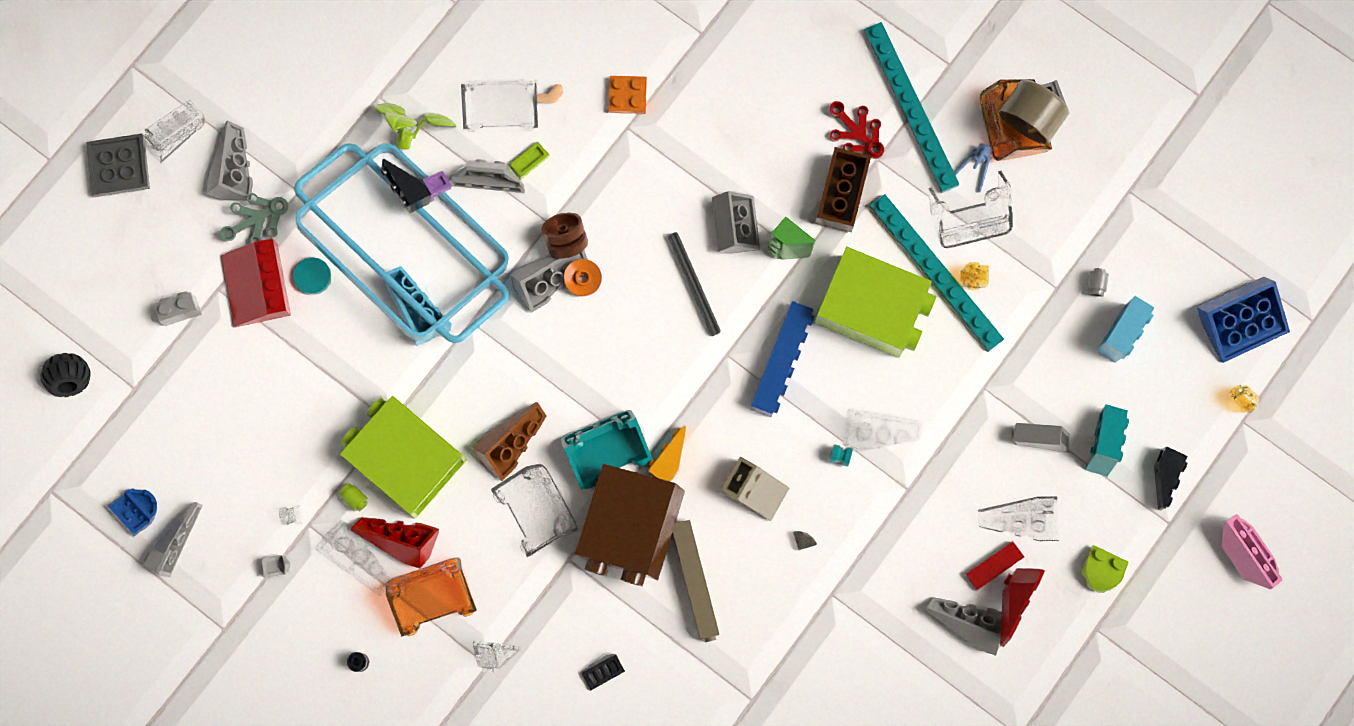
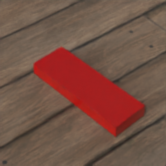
M1012 541L965 575L977 591L1025 556L1015 542Z

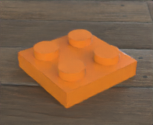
M610 75L609 113L646 114L647 76Z

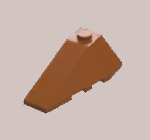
M535 402L486 434L471 449L479 461L500 481H503L517 467L519 463L517 460L522 452H526L528 448L526 445L531 437L536 435L547 415L540 404Z

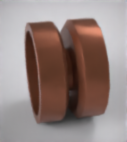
M567 212L554 215L547 219L541 228L549 254L554 258L563 259L576 256L585 250L589 242L581 216L576 213Z

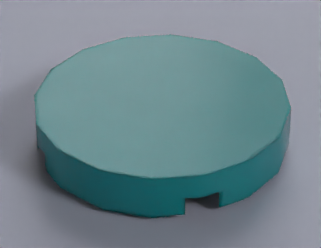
M305 258L294 268V283L305 294H320L331 284V269L320 258Z

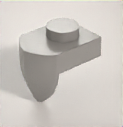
M284 555L261 558L263 578L287 574L291 564Z

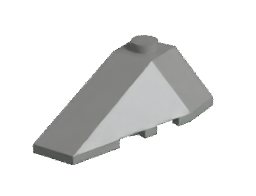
M228 120L225 122L209 173L206 193L221 200H247V196L252 193L253 178L249 174L248 167H250V161L246 157L247 143L244 127Z
M585 250L570 258L559 259L548 256L527 264L509 274L515 291L531 313L548 304L552 299L551 296L557 290L560 291L564 287L566 268L577 259H588Z
M932 598L926 609L927 612L977 649L994 656L997 655L1001 647V611L993 608H987V610L977 609L976 605L972 604L966 607L959 605L956 601Z

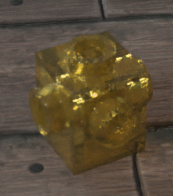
M969 262L966 264L963 270H960L959 278L960 281H963L962 287H968V290L973 291L979 290V288H986L989 284V265H980L979 262Z

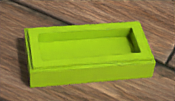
M537 141L512 161L509 166L522 180L548 159L550 154Z

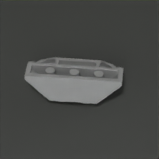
M482 159L469 161L449 177V182L454 187L525 193L526 191L522 181L507 164L501 161H494V163H487Z

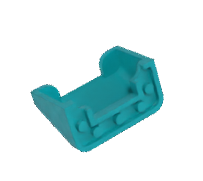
M625 410L569 433L560 440L580 489H590L596 485L595 483L598 481L597 477L600 475L603 464L621 468L633 463L641 467L647 465L650 460H653L637 418L632 410Z

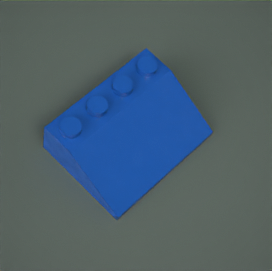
M1261 277L1197 307L1202 326L1222 363L1290 333L1276 281L1267 277Z

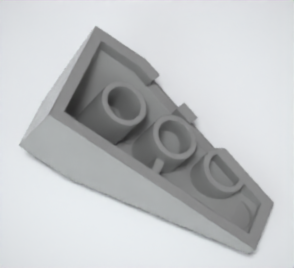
M194 502L154 545L151 551L146 554L143 567L157 574L171 577L201 512L202 504Z

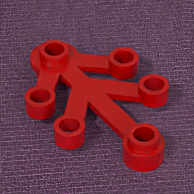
M841 101L832 102L829 108L830 114L833 117H839L852 132L834 129L830 133V139L833 142H838L840 139L861 140L865 145H853L848 142L844 144L843 149L849 146L853 152L866 153L872 159L880 158L884 153V145L879 141L881 121L873 119L870 122V129L872 130L871 140L866 135V122L869 112L867 106L862 105L857 110V115L859 116L858 127L844 112L845 106ZM838 108L840 112L835 113L833 109ZM861 109H864V110L866 111V113H865V114H861V113H860V110H861ZM876 122L879 126L874 127L872 123ZM837 133L839 137L834 138L832 134ZM877 148L878 152L874 153L871 149Z

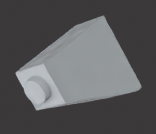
M1016 423L1015 428L1012 429L1011 436L1014 439L1013 442L1019 446L1068 453L1070 433L1062 426Z

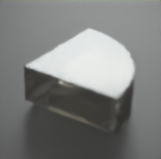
M803 531L793 532L798 551L817 546L816 540L810 534Z

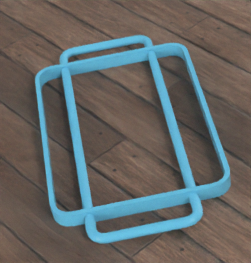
M347 143L340 146L295 183L294 192L305 204L296 214L297 229L408 337L421 341L429 338L437 331L448 342L460 343L464 341L509 300L507 287L498 279L508 266L509 256L507 251L445 192L437 196L502 256L504 264L493 274L423 207L416 210L422 218L486 278L484 282L437 321L317 206L318 203L366 165L390 186L388 178H384L380 171L381 167L373 160L385 152L394 154L421 180L429 176L395 145L382 144L369 154H366L356 144ZM346 151H353L361 158L359 162L314 198L310 199L302 191L304 184ZM310 210L315 213L432 327L421 333L411 330L300 222L301 218ZM492 283L501 292V298L459 335L454 336L450 334L443 325Z

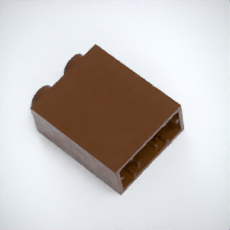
M603 464L575 551V555L587 560L584 570L602 576H607L609 567L622 570L621 581L643 587L645 578L658 581L685 490L677 483Z

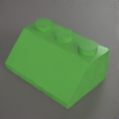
M785 216L772 231L768 249H770L771 255L775 258L780 257L782 260L809 258L812 255L816 240Z

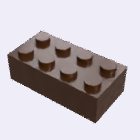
M834 147L815 224L852 233L871 160L870 155Z

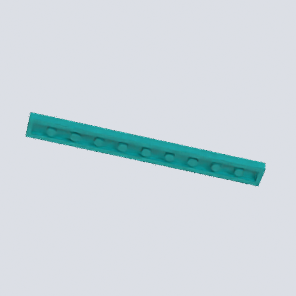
M879 22L865 28L864 32L941 193L958 187L960 185L883 23Z
M882 195L870 204V208L929 280L932 281L933 285L988 352L1005 340L1004 337L887 195Z

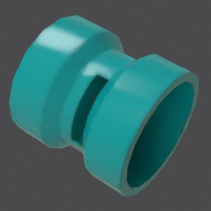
M834 444L829 462L834 464L841 462L842 466L849 467L853 448L847 447L843 450L840 445Z

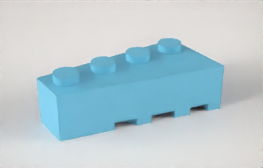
M402 266L387 271L437 321L443 317L439 308L429 300V297L425 292H422L417 283ZM383 280L404 323L411 330L421 333L432 327ZM448 321L443 327L450 332L452 323ZM436 331L425 340L413 341L418 346L441 335Z

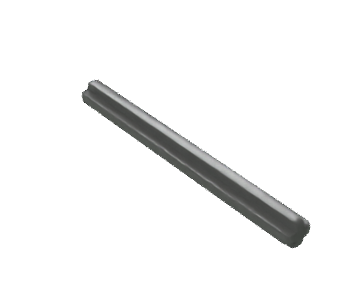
M678 232L671 233L669 240L712 336L719 335L721 329Z

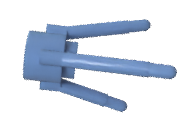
M980 143L977 149L974 148L971 154L954 172L957 175L973 157L976 160L973 169H976L979 163L985 162L978 187L979 193L982 190L987 169L992 159L990 156L993 151L992 148L987 144Z

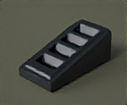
M617 654L584 671L582 675L590 691L626 671ZM611 661L614 662L618 670L617 672L613 671L610 665ZM602 666H607L611 674L610 676H607ZM597 669H599L604 677L603 680H600L596 672ZM591 672L597 681L596 684H593L589 676Z

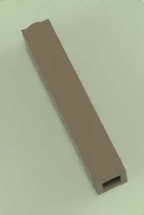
M689 519L675 524L673 536L700 640L704 639L705 643L717 640L716 636H719L720 633Z

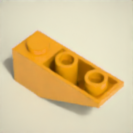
M685 425L681 429L678 427L672 434L673 440L669 444L666 442L660 450L662 454L659 458L656 459L654 457L649 463L648 467L650 469L648 473L651 476L672 481L678 474L686 433Z

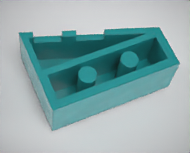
M1108 404L1104 405L1098 417L1094 436H1096L1094 447H1091L1089 452L1092 453V458L1086 464V471L1108 477L1116 464L1122 461L1124 452L1121 451V448L1124 446L1127 437L1124 431L1129 424V418H1127L1128 410Z

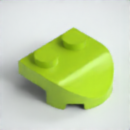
M1092 545L1086 562L1082 566L1081 575H1084L1087 581L1086 585L1090 589L1098 593H1105L1114 590L1122 582L1129 561L1096 545Z

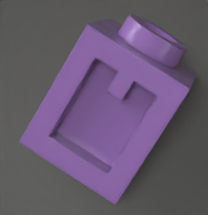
M443 171L422 179L423 185L430 194V203L434 201L435 196L451 190L452 187Z

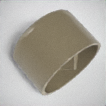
M1022 80L1000 108L999 115L1008 125L1025 137L1039 144L1048 145L1068 117L1069 109L1061 98L1046 87L1034 81Z

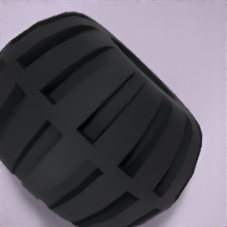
M66 352L55 354L48 358L41 368L40 378L44 388L50 394L66 398L83 392L82 390L87 388L91 378V370L81 356Z

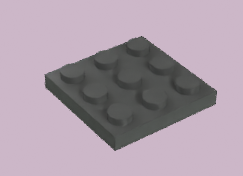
M142 133L86 142L93 197L150 189L145 136Z

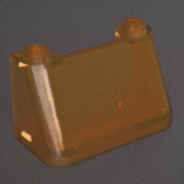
M999 79L980 94V107L990 147L993 150L992 155L996 161L1032 156L1052 150L1051 141L1048 145L1032 141L1013 129L999 115L1000 108L1017 84L1022 80L1036 82L1035 79Z
M454 557L395 577L386 583L385 595L401 637L415 635L418 629H420V624L455 612L468 617L477 611V606L460 557Z

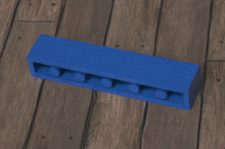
M792 301L751 404V410L771 418L773 413H778L781 405L778 402L780 395H785L788 385H785L786 379H791L795 369L791 366L794 360L798 361L802 351L799 350L800 343L805 344L808 333L805 332L807 325L812 326L815 315H812L813 308Z

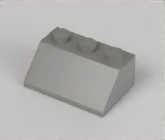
M726 191L712 197L718 252L732 254L761 250L754 196Z

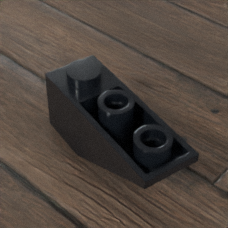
M385 158L382 159L380 171L384 178H388L393 193L398 194L401 206L406 208L409 214L430 204V194L421 180Z
M1167 446L1160 450L1154 464L1157 505L1160 511L1170 507L1173 501V497H1171L1173 490H1177L1181 481L1179 476L1181 472L1183 473L1188 465V462H1186L1187 455Z

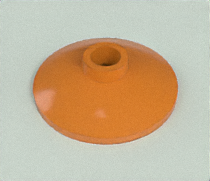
M577 259L566 268L564 282L571 293L585 297L594 294L599 289L602 282V273L598 265L593 261ZM580 276H585V277H586V281H585V282H581V281L579 280V277H580Z

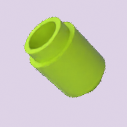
M348 483L339 492L341 500L354 512L357 510L359 512L362 511L368 504L366 502L368 497L355 485L352 486Z

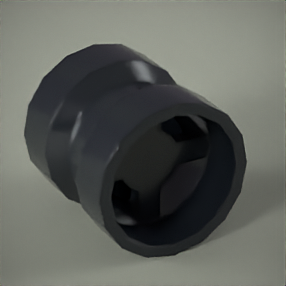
M353 652L347 658V666L351 671L364 672L369 667L370 660L365 653Z

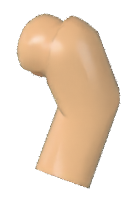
M555 84L548 94H539V103L557 102L563 95L562 85Z

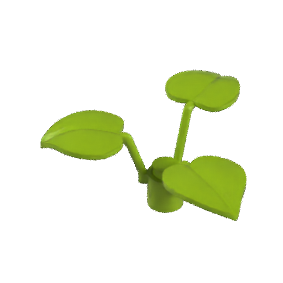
M393 103L374 105V109L377 112L385 115V119L393 131L398 130L395 146L400 149H410L412 139H416L417 133L425 122L437 126H457L445 115L426 113L424 114L425 118L421 120L414 133H412V130L406 127L416 126L417 122L411 117L402 116L406 113L404 108Z

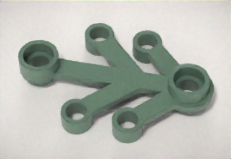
M250 193L247 196L249 204H260L268 208L259 211L234 202L230 205L232 213H241L252 217L234 227L224 226L220 231V236L223 240L233 241L237 233L255 224L249 243H252L253 238H258L261 241L260 236L265 218L272 215L270 227L266 229V235L274 238L278 235L277 226L280 216L288 211V202L283 197H275L269 200L258 197L255 193ZM251 196L256 197L255 202H250L249 199ZM277 203L283 205L281 210L276 209ZM239 205V211H233V206ZM275 229V234L269 235V230ZM228 230L232 231L231 237H226Z

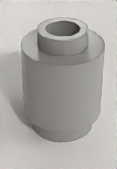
M1094 268V271H1090L1087 288L1089 295L1104 297V293L1107 292L1109 273L1106 272V269Z

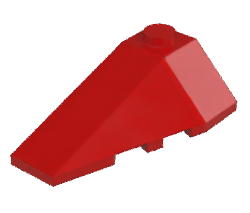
M361 517L351 527L352 532L398 561L419 569L430 558L439 534V528L415 522V525H406L404 521L386 523L385 519Z
M1016 568L1012 574L1008 573L1003 581L1005 587L1002 591L1001 647L1004 648L1012 639L1022 619L1021 615L1031 602L1029 600L1030 597L1037 590L1045 573L1044 569Z

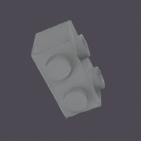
M188 291L180 292L173 298H162L158 303L154 304L158 321L165 327L202 315L197 297Z

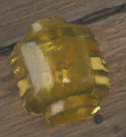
M1237 385L1229 392V402L1238 412L1251 413L1257 408L1259 397L1250 386Z

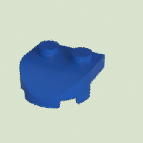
M131 488L126 490L122 497L109 505L108 510L135 537L154 521L157 514V500L146 489L135 490Z

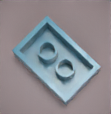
M1136 295L1133 296L1124 305L1096 351L1114 362H1118L1120 359L1124 360L1133 351L1135 346L1132 344L1143 335L1144 330L1142 328L1149 324L1154 317L1152 312L1155 307Z

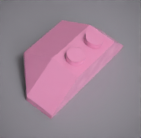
M1238 514L1225 521L1222 548L1243 579L1269 590L1283 581L1282 576L1279 575L1276 559L1254 527L1246 520L1240 518Z

